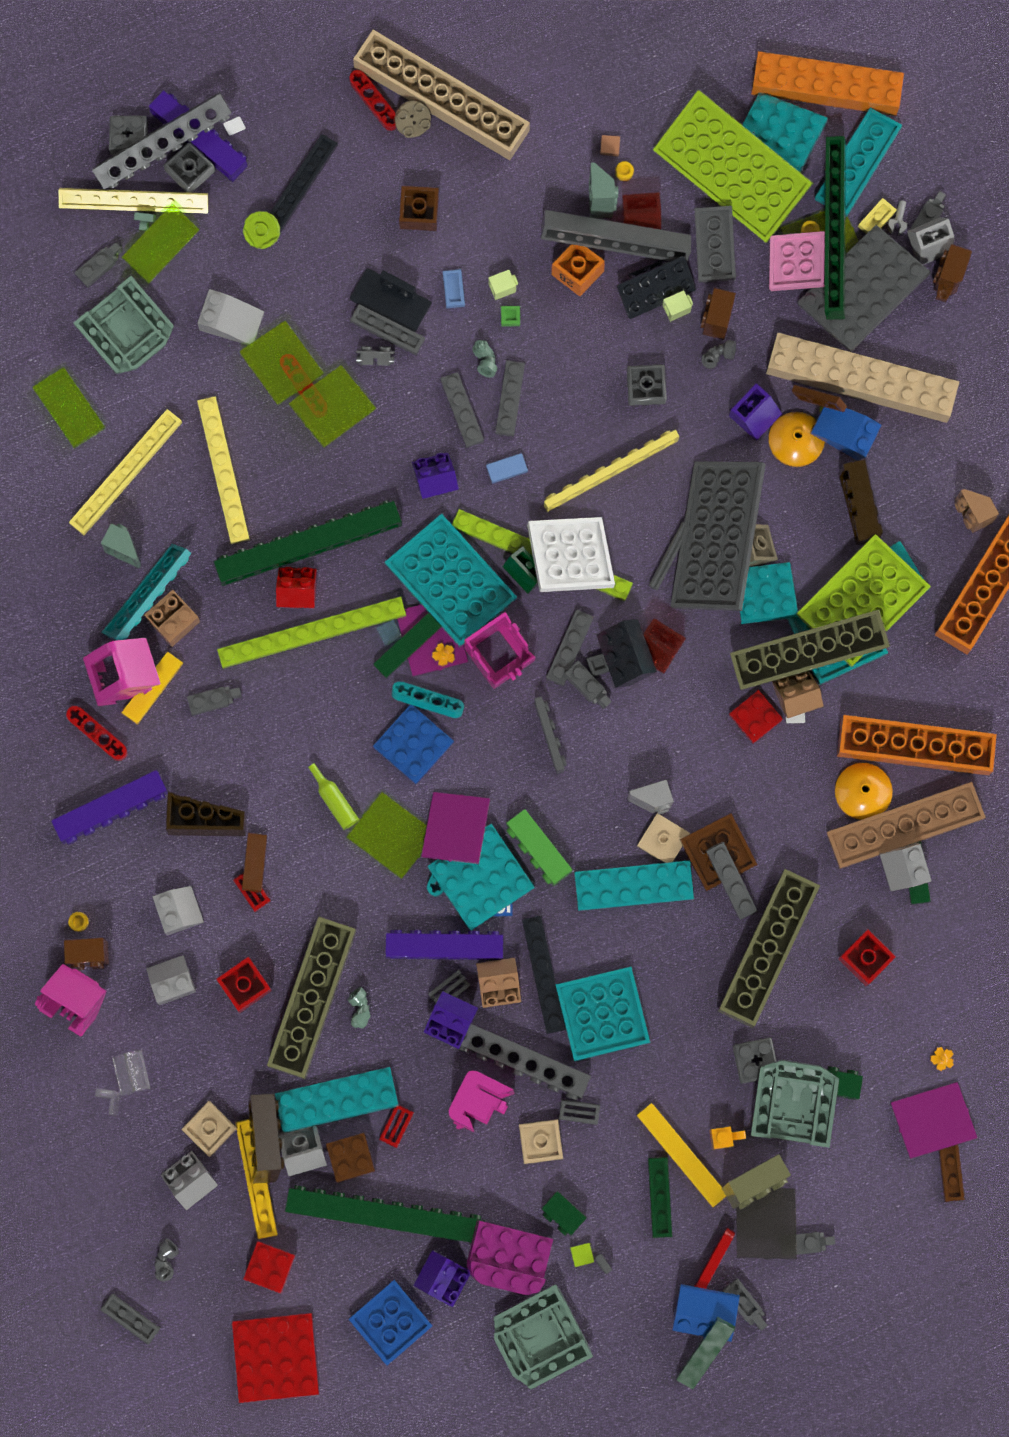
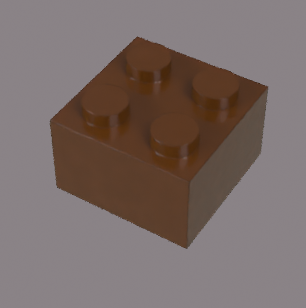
M401 186L400 229L437 231L439 188Z
M714 288L713 294L709 293L700 327L704 329L703 335L722 340L725 339L736 293Z
M104 938L64 940L65 964L71 969L75 968L78 971L85 970V967L104 969L105 965H109L108 942Z
M365 1133L326 1144L337 1183L375 1172Z

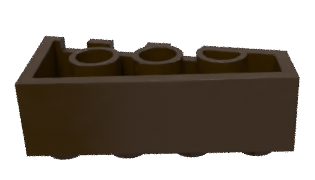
M864 459L843 464L838 475L856 546L866 544L875 534L879 538L883 534L882 526L878 523L877 519L878 510L874 504L866 461Z
M168 792L166 831L168 835L246 836L245 811L221 805L218 806L210 804V802H202Z
M274 1094L250 1095L248 1101L250 1129L253 1128L250 1135V1145L255 1147V1150L252 1151L251 1163L252 1167L256 1166V1172L252 1176L253 1184L276 1182L281 1169H284V1158L280 1157L282 1139L278 1138L280 1119L276 1118V1112L279 1110L278 1100L275 1101Z

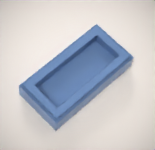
M461 269L443 271L446 308L465 307Z
M522 453L486 465L492 484L528 472Z

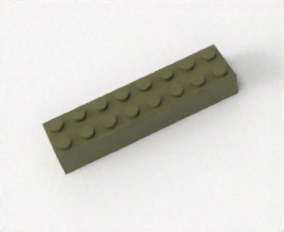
M875 610L730 653L740 690H744L889 648L890 644L880 610Z
M784 869L719 1006L718 1012L751 1028L755 1027L820 885Z
M318 917L267 1064L269 1068L306 1080L356 934L355 928Z

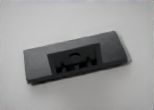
M684 256L667 263L659 260L628 274L629 280L616 285L629 319L662 306L664 299L683 290L686 295L696 290Z
M369 268L365 270L350 296V301L358 305L360 304L415 333L432 305L430 300L416 294L415 286L384 270L381 274H378Z

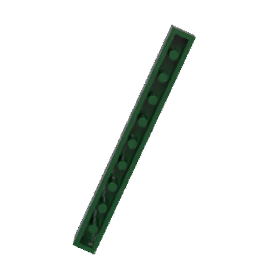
M845 136L826 137L825 316L826 320L845 319Z
M386 500L379 503L377 507H365L359 513H347L341 519H329L323 525L318 526L315 524L309 526L305 531L300 532L298 530L291 532L289 536L284 538H273L267 544L258 543L252 549H240L231 556L222 555L214 561L223 587L401 527L402 521L395 502Z
M294 1185V1189L289 1188L285 1209L287 1213L472 1243L477 1220L485 1222V1220H481L482 1216L470 1214L468 1218L462 1217V1212L450 1211V1214L442 1213L443 1209L431 1208L430 1211H425L423 1206L411 1204V1208L403 1207V1203L392 1201L391 1205L383 1204L384 1200L372 1198V1202L364 1201V1196L353 1195L352 1198L344 1197L345 1193L333 1191V1195H328L322 1189L314 1188L313 1192L305 1191L306 1187Z

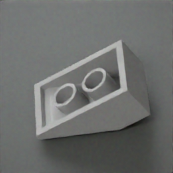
M209 289L198 320V327L200 331L253 347L264 311L232 296Z

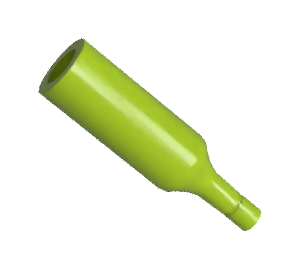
M315 763L310 765L308 768L319 785V795L342 829L346 830L357 823L359 818L336 784L327 780Z

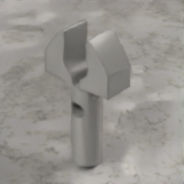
M903 200L898 203L896 217L893 220L889 219L887 226L892 234L894 226L898 223L900 227L898 236L905 232L908 224L903 221L906 202Z

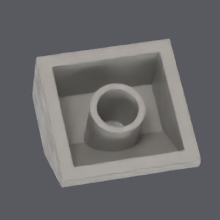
M667 780L631 790L627 797L629 802L651 813L657 812L658 815L669 812L674 802Z
M914 843L879 854L890 891L931 882L921 844Z
M192 886L169 890L153 896L158 915L167 936L204 923Z
M184 955L146 968L158 1005L196 992Z
M317 1126L278 1133V1138L282 1139L281 1151L288 1176L327 1165Z

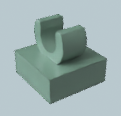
M135 212L134 220H140L139 230L148 231L149 222H155L156 215Z

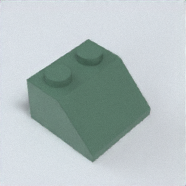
M110 524L101 542L105 553L140 568L141 564L127 528L121 524Z

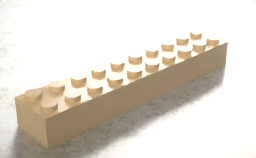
M372 30L353 59L355 69L363 71L365 75L407 100L423 103L432 115L508 160H511L529 132L530 122L375 30Z
M777 333L766 374L945 423L948 422L951 416L959 386V381L782 333Z

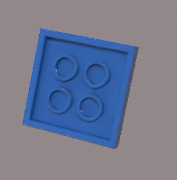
M409 705L373 745V748L417 785L454 741L413 705Z
M395 1280L349 1318V1321L386 1366L432 1327V1324Z

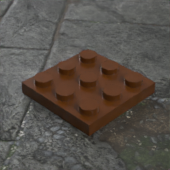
M732 813L679 839L705 891L721 884L705 851L720 842H724L739 874L758 865Z

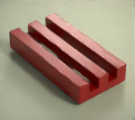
M243 873L233 879L254 912L271 902L263 889L261 894L265 899L264 901L260 900L256 892L250 891L258 902V905L255 906L246 891L242 890V886L239 883L241 879L243 880Z
M400 1105L396 1106L379 1140L397 1148L414 1112ZM398 1109H399V1110H401L402 1112H401V1114H400V1116H399V1118H398V1120H397V1122H396V1124H395V1126H394V1128H393V1130H392V1132H391L389 1138L386 1139L385 1136H386V1134H387V1132H388V1130H389V1128H390V1126H391V1124H392V1122H393V1119H394V1117H395V1115H396V1113H397V1111H398ZM405 1113L409 1115L394 1143L392 1142L393 1137Z

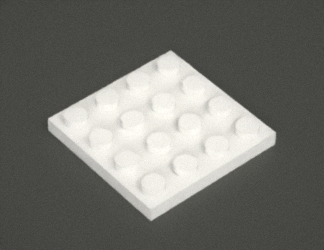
M602 517L528 521L527 527L540 592L614 588L615 581Z

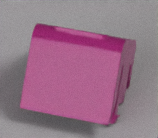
M506 612L465 639L466 652L493 689L508 679L514 681L517 675L519 677L522 675L521 670L535 661V656L528 651V644L519 633L520 628L516 623H513L511 626L512 622ZM499 631L518 657L495 673L476 646Z
M146 638L112 641L83 658L97 706L116 704L117 700L130 699L139 693L146 694L152 690V687L161 684ZM112 656L119 680L102 689L105 685L100 683V680L103 678L102 675L98 676V673L107 672L103 659Z
M62 964L41 989L40 992L42 994L37 996L35 1005L40 1012L50 1018L56 1014L61 1006L65 1008L61 1011L60 1015L64 1017L68 1013L67 1020L71 1021L75 1014L78 1015L68 1029L81 1037L97 1017L107 991L101 988L96 981L77 969H71Z
M469 1071L449 1108V1116L454 1124L457 1125L456 1129L466 1128L474 1132L472 1122L466 1115L487 1125L494 1110L505 1114L508 1108L506 1102L498 1098L502 1099L514 1095V1090L478 1071Z

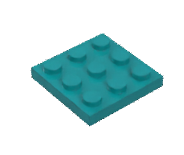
M790 562L749 567L742 611H739L741 624L798 617Z

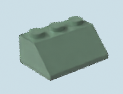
M591 163L589 175L590 218H612L613 211H616L618 186H615L614 179L596 163Z

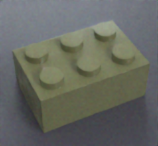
M777 1155L728 1182L722 1190L732 1208L739 1207L741 1210L754 1201L753 1198L756 1197L759 1200L771 1192V1188L775 1191L784 1186V1184L788 1183L787 1178L791 1174L780 1155Z

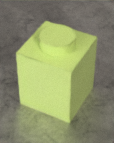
M510 270L488 278V284L495 300L516 292L518 282L516 276L511 275Z
M683 290L664 299L662 306L671 322L690 313L693 302L690 296H686Z

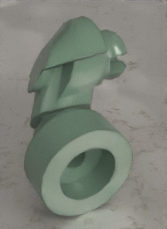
M477 340L472 350L475 356L483 359L480 361L477 370L485 377H494L497 371L494 352L489 347L487 341Z
M362 987L356 988L347 999L352 1006L359 1007L353 1015L351 1025L354 1028L359 1027L361 1029L367 1025L371 1016L369 1012L370 1005H367V992Z

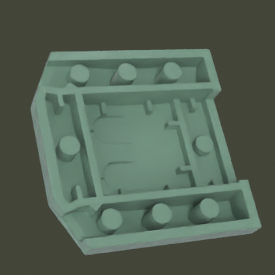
M132 276L121 283L114 292L92 310L87 311L73 322L74 326L116 374L137 370L166 346L174 328V325Z
M779 1060L761 1066L751 1136L769 1139L772 1137L830 1148L839 1078L819 1065Z
M556 1284L494 1317V1340L512 1376L527 1385L529 1389H533L593 1357L579 1325Z

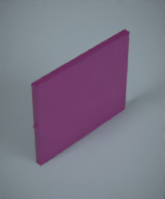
M422 605L406 608V616L397 619L402 637L428 614ZM443 628L436 632L408 658L412 676L436 670L441 671L444 668L468 662L464 645L459 647ZM441 643L444 647L449 645L454 648L452 654H454L455 658L453 663L448 662L443 667L439 666L438 661L432 658V652H437L435 649Z
M433 792L422 858L479 864L490 798Z
M958 1082L890 1103L910 1159L977 1139L968 1113L969 1109L966 1107Z

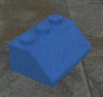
M681 1284L673 1316L672 1331L704 1337L717 1317L735 1326L740 1295ZM733 1333L727 1341L732 1342Z

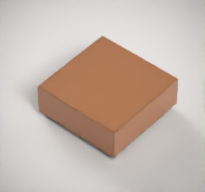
M602 135L600 155L619 156L620 137Z

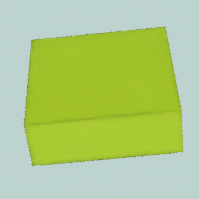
M590 1243L570 1248L575 1267L594 1263Z

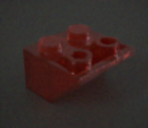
M659 192L622 195L621 206L624 224L662 230Z
M653 618L643 635L655 668L665 674L684 645L686 638Z

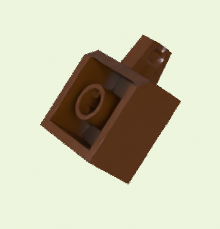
M953 244L950 245L948 250H944L933 279V283H935L934 290L937 291L935 299L946 302L949 296L957 292L960 283L963 281L972 254L971 250Z

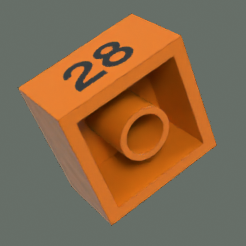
M571 244L552 264V276L578 296H581L604 272L605 261L589 248Z

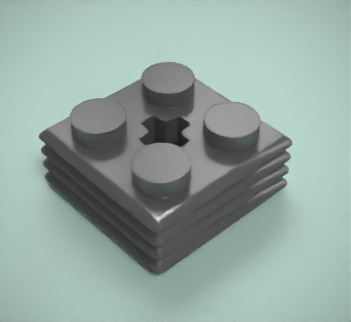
M110 116L109 151L111 155L118 153L148 135L146 116ZM147 147L142 149L143 155L147 154Z
M191 142L187 143L163 165L165 171L186 193H192L215 172L214 165ZM193 166V169L187 171L186 167L191 168Z
M665 365L627 367L629 405L666 403ZM644 382H648V385L651 386H649V388H645V386L643 385Z
M772 1038L735 1044L733 1046L741 1084L759 1081L760 1067L777 1061ZM754 1055L761 1059L758 1066L755 1063H751Z

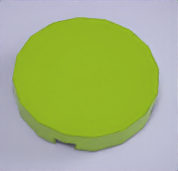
M258 211L252 213L244 222L243 234L245 240L253 247L259 249L271 247L280 236L278 220L268 212Z

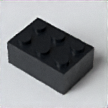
M638 619L623 620L597 634L615 688L631 686L657 673Z

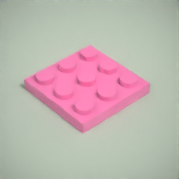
M825 231L774 235L770 237V291L825 287Z

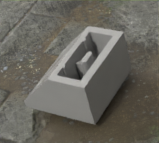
M940 217L907 231L915 258L922 265L941 258L944 250H948L950 245L954 243V234L948 218Z
M193 1151L183 1156L161 1174L174 1197L186 1210L218 1186Z

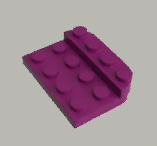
M477 1220L467 1259V1267L472 1278L483 1285L524 1295L538 1293L546 1281L544 1275L553 1239Z

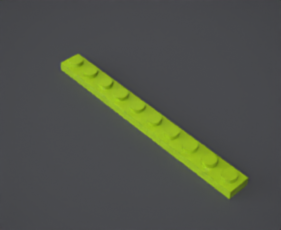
M458 510L452 523L456 530L512 554L523 546L533 557L530 539L463 510ZM613 575L615 581L614 588L596 589L626 601L633 583Z
M397 597L217 649L222 668L224 669L405 617L406 612L401 597Z

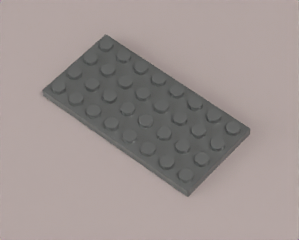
M763 462L694 463L683 533L685 534L680 546L671 600L672 608L742 611L766 466Z

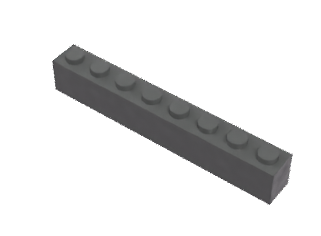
M545 210L541 223V239L666 261H672L684 256L687 262L691 252V235L549 210Z

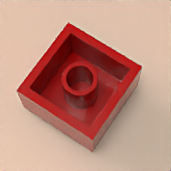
M866 930L838 960L867 986L896 956L869 930Z
M249 957L216 979L239 1013L272 991Z
M257 1241L243 1280L282 1293L296 1255Z

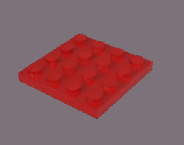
M312 1313L232 1321L239 1403L319 1395Z

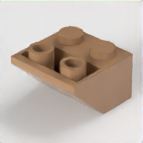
M963 489L955 499V508L959 513H962L964 524L972 533L992 524L999 515L990 497Z
M174 590L169 592L144 615L171 647L200 623L199 617Z
M809 671L772 681L781 709L787 718L824 707L820 688Z
M515 958L476 963L483 1008L521 1002Z

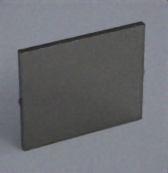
M771 1188V1192L759 1200L756 1197L753 1198L754 1201L741 1210L739 1207L736 1208L737 1258H762L766 1260L797 1259L796 1193L794 1188H779L775 1191Z

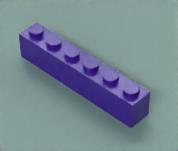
M164 90L149 105L150 113L163 124L168 123L190 109L186 105H180L173 94H167ZM195 118L189 122L194 128L200 125V121ZM176 128L173 131L178 137L184 135V131L181 128ZM214 129L206 133L204 130L197 134L198 137L191 141L214 167L232 182L247 168L246 156L240 151L236 152L229 141L218 137L219 134Z
M155 770L51 822L60 841L63 844L67 843L69 845L78 840L77 837L81 835H91L100 826L104 828L111 825L113 820L117 818L123 819L131 815L130 812L135 809L139 811L148 807V803L152 801L159 802L166 798L165 795L168 794V791L158 771Z
M390 930V933H386V959L502 960L503 935H499L498 931H488L487 935H482L480 931H468V934H460V931H449V934H441V931L431 930L429 934H421L420 930H410V934L402 933V930Z

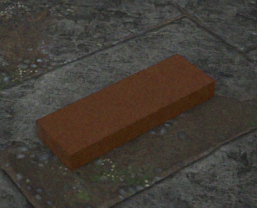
M794 385L791 390L799 400L840 412H844L847 408L841 398L797 385Z
M247 834L242 890L260 893L262 891L267 835Z
M958 1144L938 1150L944 1202L965 1200Z

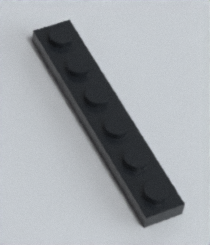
M321 134L270 212L278 220L280 234L338 146L337 142Z
M537 916L523 919L522 924L546 1035L565 1031L566 1028L542 918Z

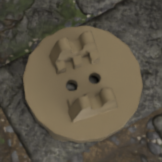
M419 101L405 102L396 111L395 126L407 138L420 136L431 126L430 111L426 105Z

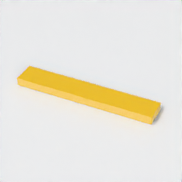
M652 1103L637 1115L712 1208L726 1197L720 1184Z
M249 1119L235 1122L257 1238L259 1240L277 1236L268 1183L253 1184L252 1176L256 1172V1166L252 1167L251 1163L252 1151L255 1150V1147L250 1145V1135L253 1128L250 1129Z

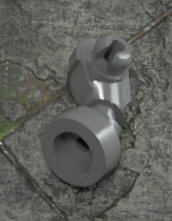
M727 340L723 344H718V347L715 345L713 348H710L706 354H703L702 364L706 368L711 369L718 365L721 355L725 359H734L736 341Z
M166 1238L159 1244L158 1257H155V1276L160 1281H168L173 1277L174 1269L167 1258L173 1259L179 1254L176 1245Z

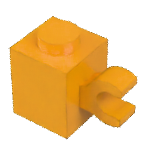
M731 1126L709 1130L712 1150L733 1147L734 1140L746 1139L745 1131L731 1132Z

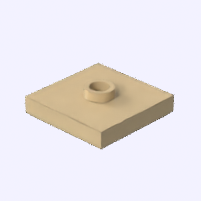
M657 813L637 847L663 863H671L682 847L679 839L690 833Z
M208 1101L181 1130L211 1157L235 1132L237 1127L211 1101Z
M558 1119L519 1124L524 1164L563 1159Z

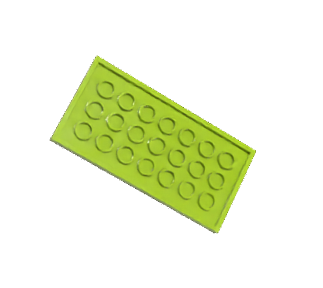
M700 90L695 93L653 149L719 205L732 206V215L766 243L813 184L807 177Z

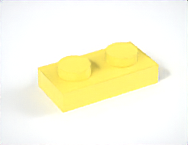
M882 198L861 221L858 227L866 234L875 225L882 228L895 214L897 209Z

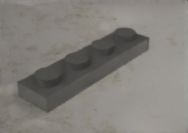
M360 304L350 319L351 323L416 356L425 341V337Z
M506 361L495 434L514 437L525 363Z
M458 372L440 378L466 448L483 443V436Z
M576 609L546 677L547 680L564 687L567 680L564 674L573 666L594 619L593 616Z
M541 696L534 699V704L556 774L563 773L564 766H567L564 755L560 756L558 748H561L560 741L553 734L555 725L553 719H549L547 712H550L547 701H543Z
M720 842L705 850L738 918L741 920L756 912L757 909L724 842Z

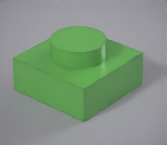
M501 306V326H520V306Z

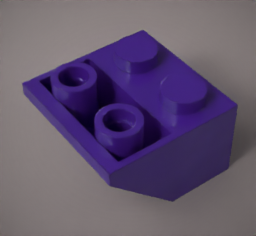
M755 384L731 409L729 417L757 441L782 413L771 396L758 384Z
M439 453L433 457L419 458L412 462L422 499L459 490L455 470L448 453Z
M442 991L424 1033L459 1049L478 1008Z
M432 1250L413 1286L453 1307L470 1276V1272Z

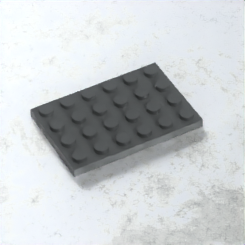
M875 225L845 255V319L826 320L825 287L811 288L797 304L845 348L852 352L930 275V271L880 227Z

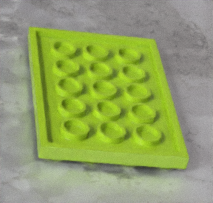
M875 534L808 601L797 615L808 627L814 629L880 610L887 632L931 586ZM863 655L844 661L852 667Z

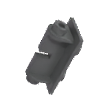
M361 346V349L356 351V353H360V356H357L356 362L360 363V365H374V358H377V365L390 366V364H394V357H391V354H394L395 350H391V347L386 346L379 347V350H372V346Z

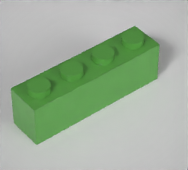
M525 809L507 822V833L512 839L516 838L519 841L518 847L524 854H529L532 858L530 862L535 869L540 868L543 872L541 876L547 884L551 883L555 886L572 873L571 867Z

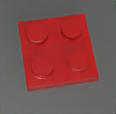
M759 690L729 713V716L753 744L783 721V718Z

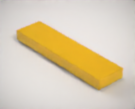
M167 652L155 667L161 684L152 687V690L146 694L139 693L135 695L122 711V714L138 725L181 668L183 662Z

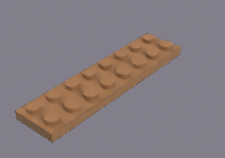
M970 782L828 831L826 834L839 869L879 856L881 853L972 824L986 817L973 783Z

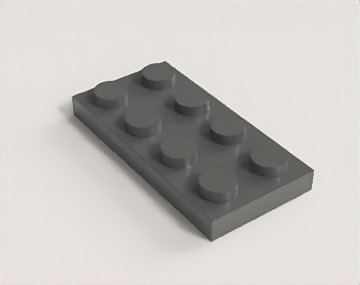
M732 206L695 208L699 283L736 280Z

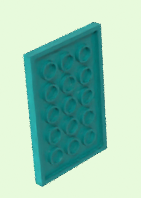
M443 514L439 515L385 561V565L459 647L465 644L466 638L487 625L517 599V596Z

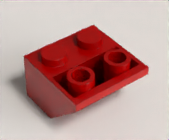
M309 567L279 568L276 583V607L315 608L317 569Z

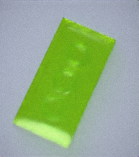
M172 204L121 258L149 284L200 229Z
M64 367L32 387L74 449L105 429V426Z

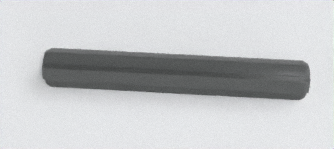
M685 522L681 523L649 584V587L654 590L659 589L680 549L685 534L683 533Z

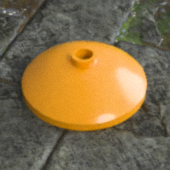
M789 412L780 416L773 423L769 432L768 442L770 450L776 459L788 466L802 467L811 464L820 456L825 442L810 434L817 421L814 417L803 412ZM795 434H801V438H796Z
M857 763L847 767L839 775L835 784L837 804L845 814L854 819L863 820L883 813L890 805L893 790L889 777L882 769L873 764ZM862 787H868L869 791L863 792Z

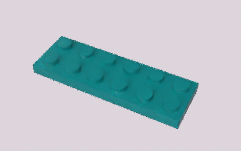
M872 108L868 110L846 146V217L902 128V124ZM826 180L815 196V200L825 205Z
M171 544L101 633L114 641L126 640L130 635L131 629L140 623L142 615L151 609L157 596H160L165 591V586L169 581L176 577L180 567L188 562V557L191 553L186 548Z
M690 861L574 872L578 911L694 899Z
M390 1067L275 1093L276 1100H278V1111L283 1133L399 1106Z

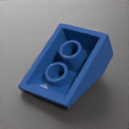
M823 407L810 434L859 461L866 458L880 430L881 424L866 415L848 408L844 412Z

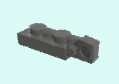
M939 191L934 200L930 198L926 202L911 229L941 216L945 207L941 204L946 196L944 193Z
M115 243L109 249L107 247L101 249L79 268L75 275L89 288L115 265V262L118 260L116 256L122 252L121 247Z
M579 661L564 674L570 683L589 702L593 704L598 703L603 709L611 703V700L605 695L607 691Z
M228 686L187 696L191 715L195 716L228 707L230 704H233V699L240 698L242 695L239 688L230 690Z
M824 1232L779 1236L781 1256L825 1251V1245L835 1244V1236L824 1237Z
M738 1278L722 1290L725 1293L740 1295L738 1312L750 1326L755 1323L760 1331L768 1326L761 1318L765 1315L762 1311L763 1309Z

